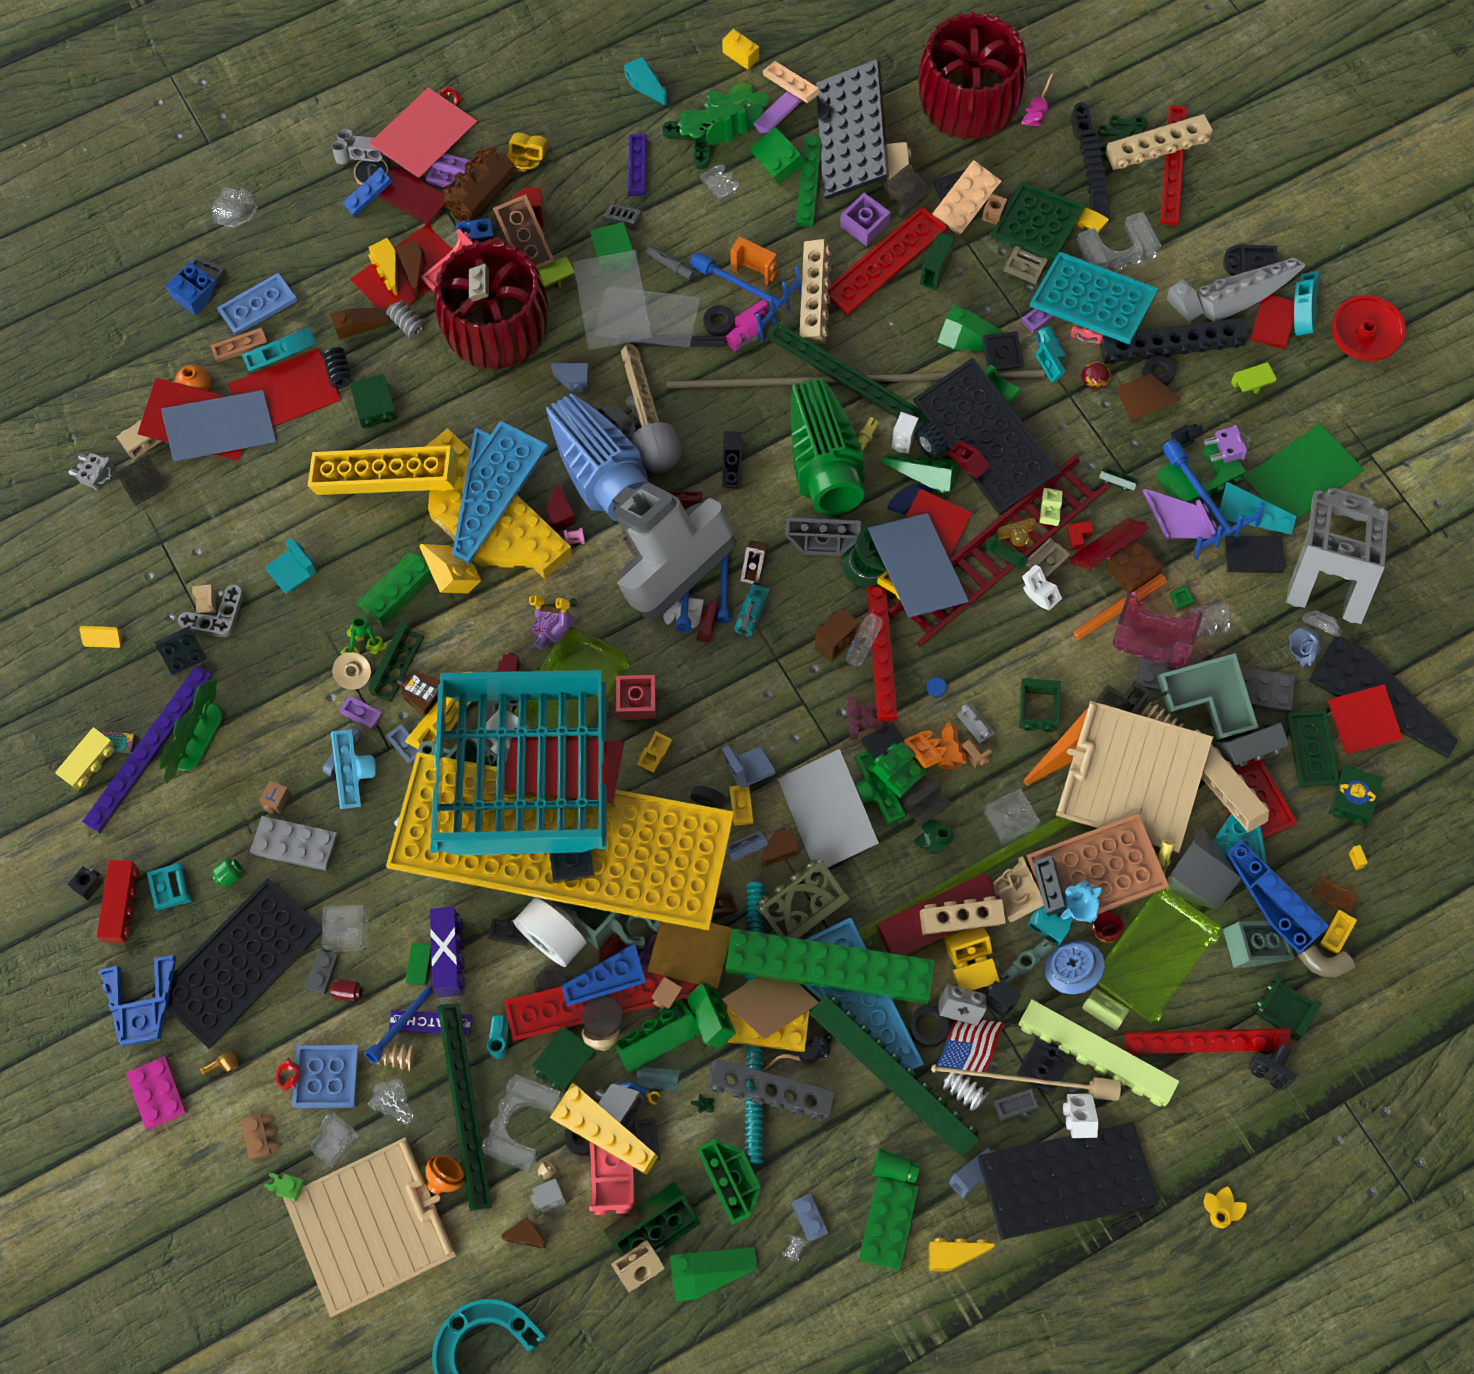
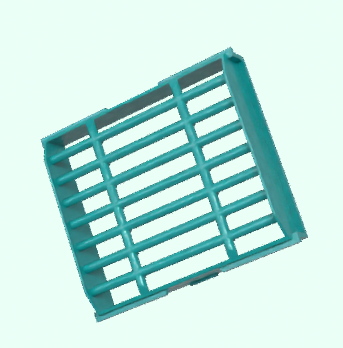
M602 670L441 673L440 684L438 685L434 761L436 777L435 788L433 789L431 853H439V851L455 855L580 853L595 848L607 849V787L603 784L604 742H606V681H602ZM599 694V728H587V698ZM446 697L459 700L458 729L456 731H445ZM528 700H539L537 729L526 728ZM547 700H559L557 729L546 728ZM567 700H579L578 728L567 729L566 727ZM479 701L478 729L466 730L467 702ZM487 701H499L497 730H486ZM507 701H519L517 730L506 729ZM566 736H578L577 801L566 800ZM586 736H599V800L586 799ZM518 737L516 801L504 802L506 738ZM526 737H538L537 800L525 802ZM546 737H558V797L556 801L545 800ZM444 738L457 739L455 801L453 803H441ZM465 738H477L474 803H463ZM486 738H498L495 802L483 801ZM586 808H599V829H586ZM537 809L536 831H524V810ZM545 809H557V830H545ZM566 809H578V830H565ZM495 810V831L482 832L483 811ZM504 810H516V831H503ZM441 811H454L453 832L440 833ZM462 811H475L474 832H462Z

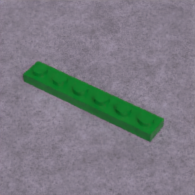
M804 137L802 158L806 164L801 167L796 227L813 228L821 137Z

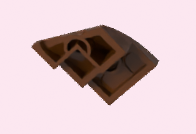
M1152 374L1116 387L1130 421L1181 400L1179 396Z

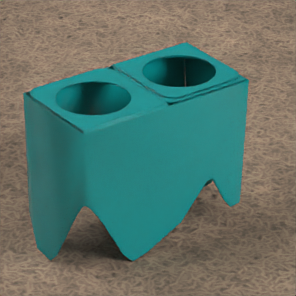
M1044 906L1034 911L1027 924L1029 928L1057 946L1062 944L1074 925L1071 924L1072 917L1062 919L1057 917V914L1048 916Z

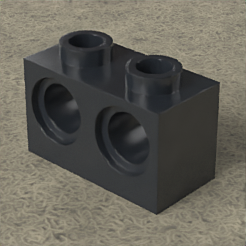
M1002 979L999 983L995 981L989 986L986 993V1004L1003 1019L1016 1007L1021 996Z

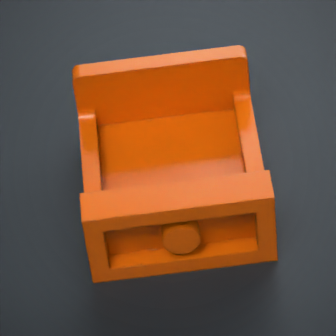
M739 236L730 249L731 270L738 272L742 265L747 266L765 275V285L769 286L771 281L774 282L778 275V272H776L778 262H776L777 254Z

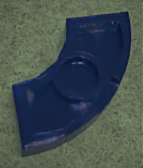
M924 484L906 487L894 495L887 509L905 515L908 509L911 508L920 489L931 494L934 489Z

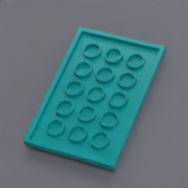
M1059 251L1032 298L1030 307L1130 345L1159 288Z

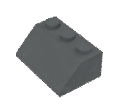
M1281 723L1266 724L1255 730L1247 731L1215 744L1223 758L1229 761L1231 765H1236L1237 768L1247 765L1248 760L1253 758L1255 761L1266 758L1265 754L1272 752V754L1284 751L1283 747L1289 745Z

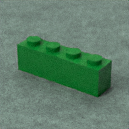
M682 999L675 1000V1004L669 1009L664 1007L659 1011L660 1015L656 1018H648L643 1022L644 1024L641 1029H633L614 1044L628 1072L638 1069L648 1061L655 1060L659 1055L675 1049L678 1045L692 1040L696 1035L700 1034L693 1015Z

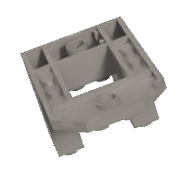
M1330 488L1324 493L1321 490L1315 491L1312 497L1308 534L1289 581L1286 603H1290L1295 607L1305 608L1320 570L1329 575L1334 574L1346 580H1352L1344 599L1342 619L1350 623L1362 624L1385 568L1388 511L1384 508H1377L1375 506L1376 502L1371 498L1336 488ZM1331 512L1338 516L1351 517L1355 521L1367 522L1365 542L1330 533Z

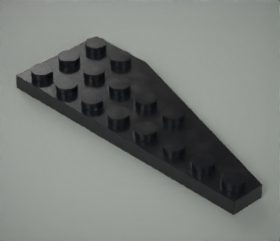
M1338 634L1335 635L1311 675L1309 682L1336 697L1385 684L1400 732L1448 759L1458 740L1369 651Z

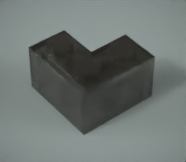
M1136 681L1132 683L1124 695L1110 685H1107L1096 702L1137 714L1147 701L1151 691Z

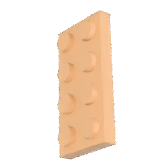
M973 160L932 215L960 236L988 200L990 194L1001 183V180Z

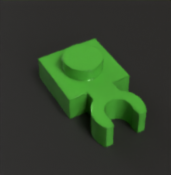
M270 1173V1178L275 1180V1182L271 1185L265 1183L264 1186L269 1191H276L279 1197L297 1202L305 1181L284 1174L283 1178L280 1179L275 1173Z

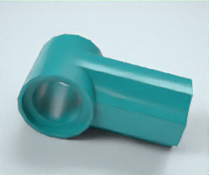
M500 1015L492 1016L490 1037L487 1042L490 1055L497 1060L504 1058L508 1052L509 1021L508 1017ZM495 1045H502L499 1051L492 1050Z

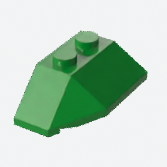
M717 1139L697 1147L696 1150L732 1226L751 1217L761 1192V1187L744 1151Z

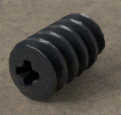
M342 347L330 348L323 354L329 384L333 388L339 389L349 386V383L352 382L346 355L344 354L345 351Z

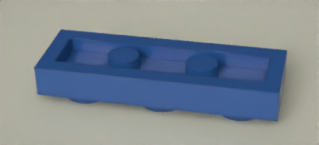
M380 167L343 204L356 217L393 180Z

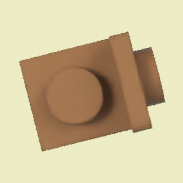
M970 740L963 743V752L966 753V758L974 768H977L979 765L985 766L990 762L991 749L980 754L979 747L976 744H972Z

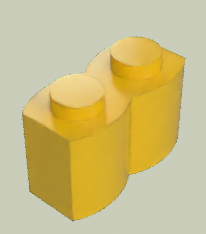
M515 133L509 141L508 154L516 158L526 157L530 160L538 161L543 159L547 151V139L542 136L530 137L524 133Z

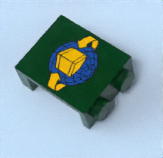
M1344 765L1339 771V784L1333 805L1328 813L1332 814L1335 818L1347 819L1356 825L1367 826L1373 816L1383 777Z

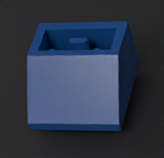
M189 262L165 286L170 297L194 315H197L209 303L216 280Z

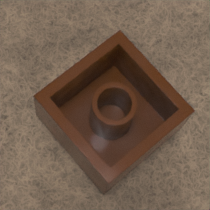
M1138 539L1109 558L1106 568L1129 595L1159 575L1163 566L1141 540Z
M843 608L838 612H833L829 617V621L825 625L821 624L816 630L815 649L832 663L857 639L859 622Z

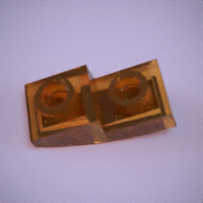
M1323 876L1318 878L1310 893L1321 901L1348 914L1351 913L1359 897L1344 886L1338 887Z

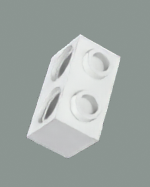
M1067 1094V1103H1063V1114L1067 1115L1066 1128L1070 1129L1071 1137L1097 1138L1098 1118L1093 1095Z

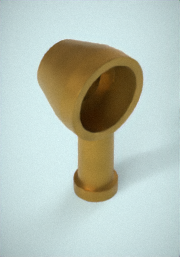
M235 1049L221 1055L210 1064L202 1066L200 1068L202 1075L205 1077L219 1067H222L226 1072L237 1068L239 1063Z

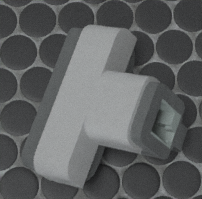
M644 483L636 490L625 487L612 499L616 507L614 515L637 553L622 569L620 580L617 584L630 606L637 609L643 617L649 620L660 618L734 549L737 544L733 536L734 528L722 505L710 497L704 503L695 504L685 510L680 500L671 493L651 483Z

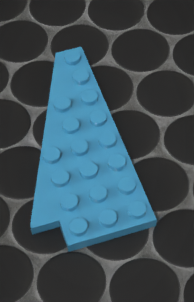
M502 421L498 423L491 435L475 428L453 546V557L467 564L471 563L547 451L548 444Z
M851 918L805 939L866 949ZM803 985L820 1001L825 995L837 997L841 1001L840 1006L845 1011L849 1009L857 1017L855 1020L860 1025L864 1023L872 1031L870 1034L875 1039L879 1037L887 1045L885 1048L890 1053L895 1052L902 1059L901 1063L906 1068L910 1066L914 1070L924 1065L892 999Z

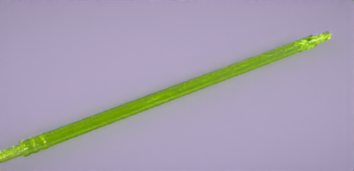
M1057 817L857 930L862 941L878 932L875 926L876 923L982 874L1073 821Z

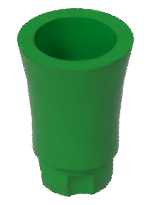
M879 1147L874 1159L871 1176L915 1183L920 1164Z

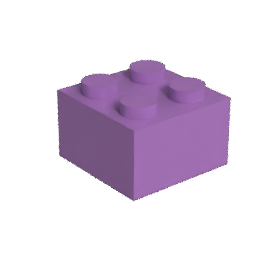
M863 193L841 214L840 227L867 247L890 224L891 212Z

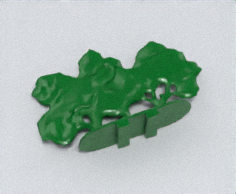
M745 82L731 87L728 95L720 91L708 92V100L704 104L707 107L705 111L698 109L682 111L681 119L678 123L681 127V135L700 138L705 134V130H708L706 141L709 145H718L724 141L730 142L734 136L738 134L744 135L748 129L755 126L754 122L763 114L762 108L767 107L768 100L771 97L765 92L752 93L753 85L746 84ZM704 123L711 124V126H708V127H705V126H702V125H703Z
M209 679L198 686L192 712L190 714L187 712L183 717L176 720L174 740L166 747L160 758L159 768L164 769L166 767L164 774L166 784L175 777L177 770L186 772L196 768L203 756L206 755L209 744L217 734V729L223 717L220 707L212 703L217 695V679L212 681Z

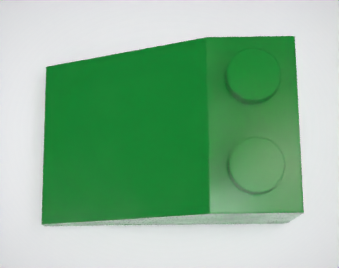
M776 127L749 148V151L778 186L806 164L801 154Z

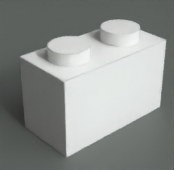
M900 413L893 430L892 448L897 452L909 454L916 437L917 417Z

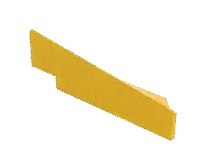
M446 697L445 731H450L458 721L459 700ZM438 702L406 738L405 742L417 749L425 741H431L435 744Z

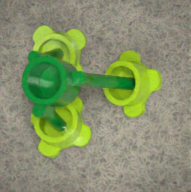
M356 617L352 620L350 629L347 630V636L351 637L350 646L341 650V654L347 652L360 654L358 649L354 647L355 638L357 641H363L366 633L370 636L366 649L371 651V655L381 653L388 645L383 642L381 637H374L372 626L367 625L366 618Z

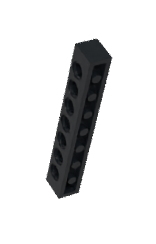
M1244 318L1137 331L1130 345L1105 335L1102 336L1100 348L1104 364H1116L1121 361L1132 362L1137 359H1149L1154 356L1169 357L1176 354L1202 353L1208 350H1223L1230 347L1240 348L1245 346L1249 335Z

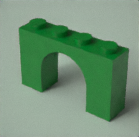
M1216 443L1205 446L1203 451L1204 457L1214 469L1216 476L1213 481L1202 484L1210 498L1216 493H1223L1226 482L1234 486L1240 484L1246 473L1238 459L1224 463L1223 459L1212 462L1210 455L1220 453ZM1170 463L1159 469L1156 478L1170 497L1196 505V501L1199 499L1204 502L1179 467H1173Z

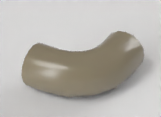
M1315 944L1298 955L1311 972L1322 977L1336 978L1355 968L1354 961L1347 952L1342 951L1334 957L1327 958L1321 954Z

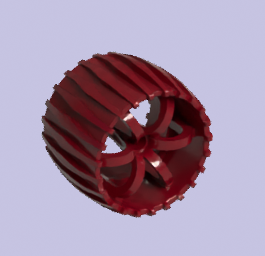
M971 11L970 14L958 13L956 17H948L944 23L936 26L935 31L931 33L926 43L919 68L920 101L923 112L928 117L931 125L934 124L938 131H944L952 138L956 136L961 137V140L966 138L978 140L985 136L989 138L995 132L999 133L1005 125L1010 123L1020 105L1027 76L1025 47L1023 40L1020 39L1019 32L1014 30L1009 22L1005 23L1000 20L999 16H989L987 12L976 14L975 11ZM961 69L962 85L959 84L957 86L951 83L948 77ZM986 69H989L990 72H996L998 77L1004 79L1003 83H997L994 87L987 88L986 86L980 89Z
M488 239V242L474 241L475 244L463 245L456 253L453 251L450 254V258L442 263L441 270L437 273L434 289L437 320L445 340L461 360L467 361L473 367L475 365L481 367L483 370L490 368L497 371L505 367L510 369L519 362H525V359L530 355L533 356L536 348L542 344L548 323L546 290L535 264L517 246L508 245L505 241H501V243L493 242L492 239ZM486 264L489 268V296L472 302L469 298V269ZM514 297L521 300L525 304L518 314L512 315V318L506 321L502 320V311L504 310L503 298ZM465 300L466 302L459 309L460 304ZM480 305L484 324L488 325H480L477 322L475 324L469 323L466 318L475 306Z

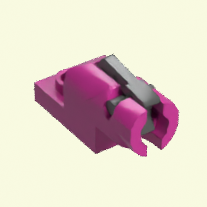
M764 299L735 318V328L726 335V341L733 351L736 352L758 341L759 330L757 329L756 313H760L761 319L768 314V304Z

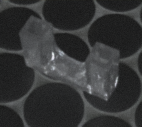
M1143 212L1128 216L1124 228L1133 243V246L1128 250L1114 251L1107 248L1101 241L1095 228L1079 233L1076 242L1086 262L1110 271L1119 270L1124 266L1137 264L1147 258L1152 259L1156 257L1161 244Z
M515 1074L513 1079L510 1078L507 1083L506 1090L508 1092L506 1097L502 1098L499 1102L498 1110L500 1111L497 1118L494 1117L492 1119L490 1135L485 1137L481 1148L485 1156L531 1173L539 1153L537 1150L517 1143L509 1137L507 1132L508 1120L517 1109L526 1106L535 1107L553 1114L560 1103L562 1093Z

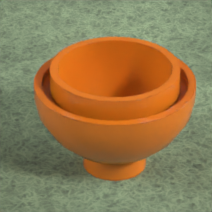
M187 365L178 371L175 376V383L208 391L211 387V377L202 366Z
M443 1155L433 1156L429 1159L426 1165V1177L429 1182L427 1187L432 1193L440 1195L442 1192H453L464 1184L463 1169L454 1159Z

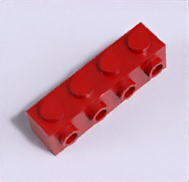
M108 861L96 936L101 942L126 943L127 937L130 936L129 920L133 916L132 901L136 897L135 881L139 878V868L133 861Z

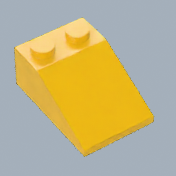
M420 545V549L441 593L468 594L481 581L472 563L467 564L453 557V548L451 546Z

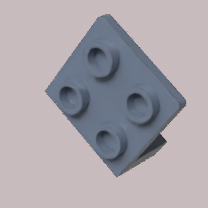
M729 745L722 748L725 763L740 789L775 774V769L761 747L739 756L736 751L732 752Z

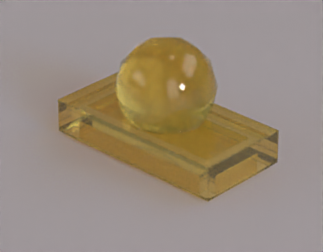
M1035 518L999 527L997 532L998 540L1010 537L1014 545H1025L1029 539L1027 532L1033 531L1036 527Z

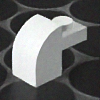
M1034 565L1022 576L1026 584L1023 587L1024 591L1040 607L1050 610L1062 599L1057 586L1046 581L1041 567Z

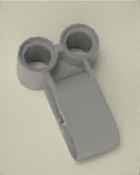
M349 129L340 130L337 133L338 141L332 144L334 158L338 164H345L350 159L378 162L383 157L382 152L369 144L374 138L353 136L352 131Z

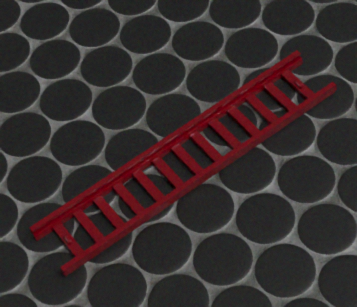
M1077 454L1072 456L1058 468L1060 474L1018 501L949 559L953 568L958 565L981 588L976 593H973L959 579L969 602L951 606L950 608L954 611L948 616L941 610L930 612L940 622L934 628L920 615L910 617L926 633L916 644L922 647L1015 568L1014 565L1002 559L1008 566L1001 571L978 549L983 543L986 544L991 536L999 532L1027 558L1107 491L1110 484L1107 482L1097 491L1093 492L1071 472L1080 462ZM1064 476L1087 499L1080 503L1057 481ZM1051 487L1053 490L1062 491V498L1074 509L1069 514H1066L1060 508L1061 521L1058 526L1040 523V512L1031 504L1037 498L1042 502L1044 488L1049 489ZM1025 509L1048 532L1041 537L1018 514ZM1012 521L1034 544L1027 548L1005 525ZM972 554L994 577L987 582L964 559ZM901 600L888 610L891 619H894L902 611L906 613Z

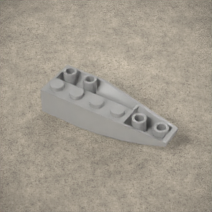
M1290 258L1272 265L1224 279H1218L1210 285L1202 286L1196 290V294L1204 310L1205 317L1213 322L1219 321L1249 308L1291 280L1305 267V263L1296 258Z

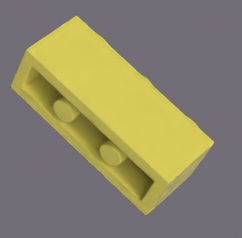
M93 727L55 773L79 791L87 785L91 775L101 768L102 762L112 755L115 744Z

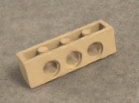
M996 896L986 897L983 902H976V899L964 900V904L959 905L956 904V901L946 902L943 907L929 904L924 906L925 909L919 911L923 935L1000 926L1006 923L1002 899L996 900ZM978 908L985 909V918L978 915ZM959 910H963L966 913V920L959 919ZM940 912L944 913L947 917L945 923L940 922L938 919Z

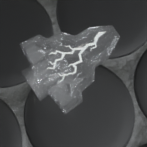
M399 1076L390 1082L382 1080L373 1088L372 1091L375 1095L367 1105L375 1112L380 1110L384 1115H393L397 1121L409 1124L414 1120L412 1110L406 1103L405 1084Z

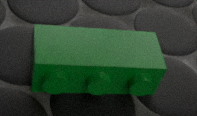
M702 982L687 997L690 1005L689 1009L695 1017L696 1025L700 1029L704 1043L720 1049L736 1032L717 988Z

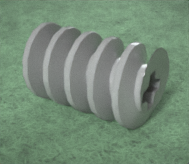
M404 300L393 303L386 310V314L390 316L391 320L410 339L419 336L422 332L424 320L420 319L419 315H415V311L410 310L411 307L406 305Z

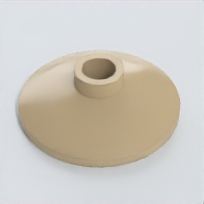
M347 652L335 660L332 673L335 681L341 687L355 690L363 687L368 682L371 676V666L363 655L356 652ZM349 667H355L356 672H351Z

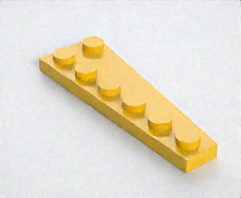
M574 1083L570 1085L550 1117L553 1121L646 1175L658 1158L654 1152Z

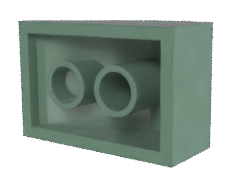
M1268 921L1237 922L1223 929L1233 968H1248L1295 959L1291 945Z

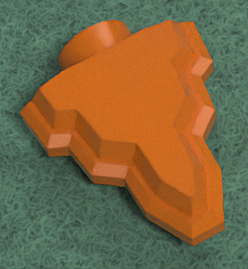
M947 723L941 732L940 742L937 746L947 747V751L942 756V761L938 762V766L941 769L952 770L955 765L966 764L967 760L966 753L963 752L962 743L958 741V731L955 724Z

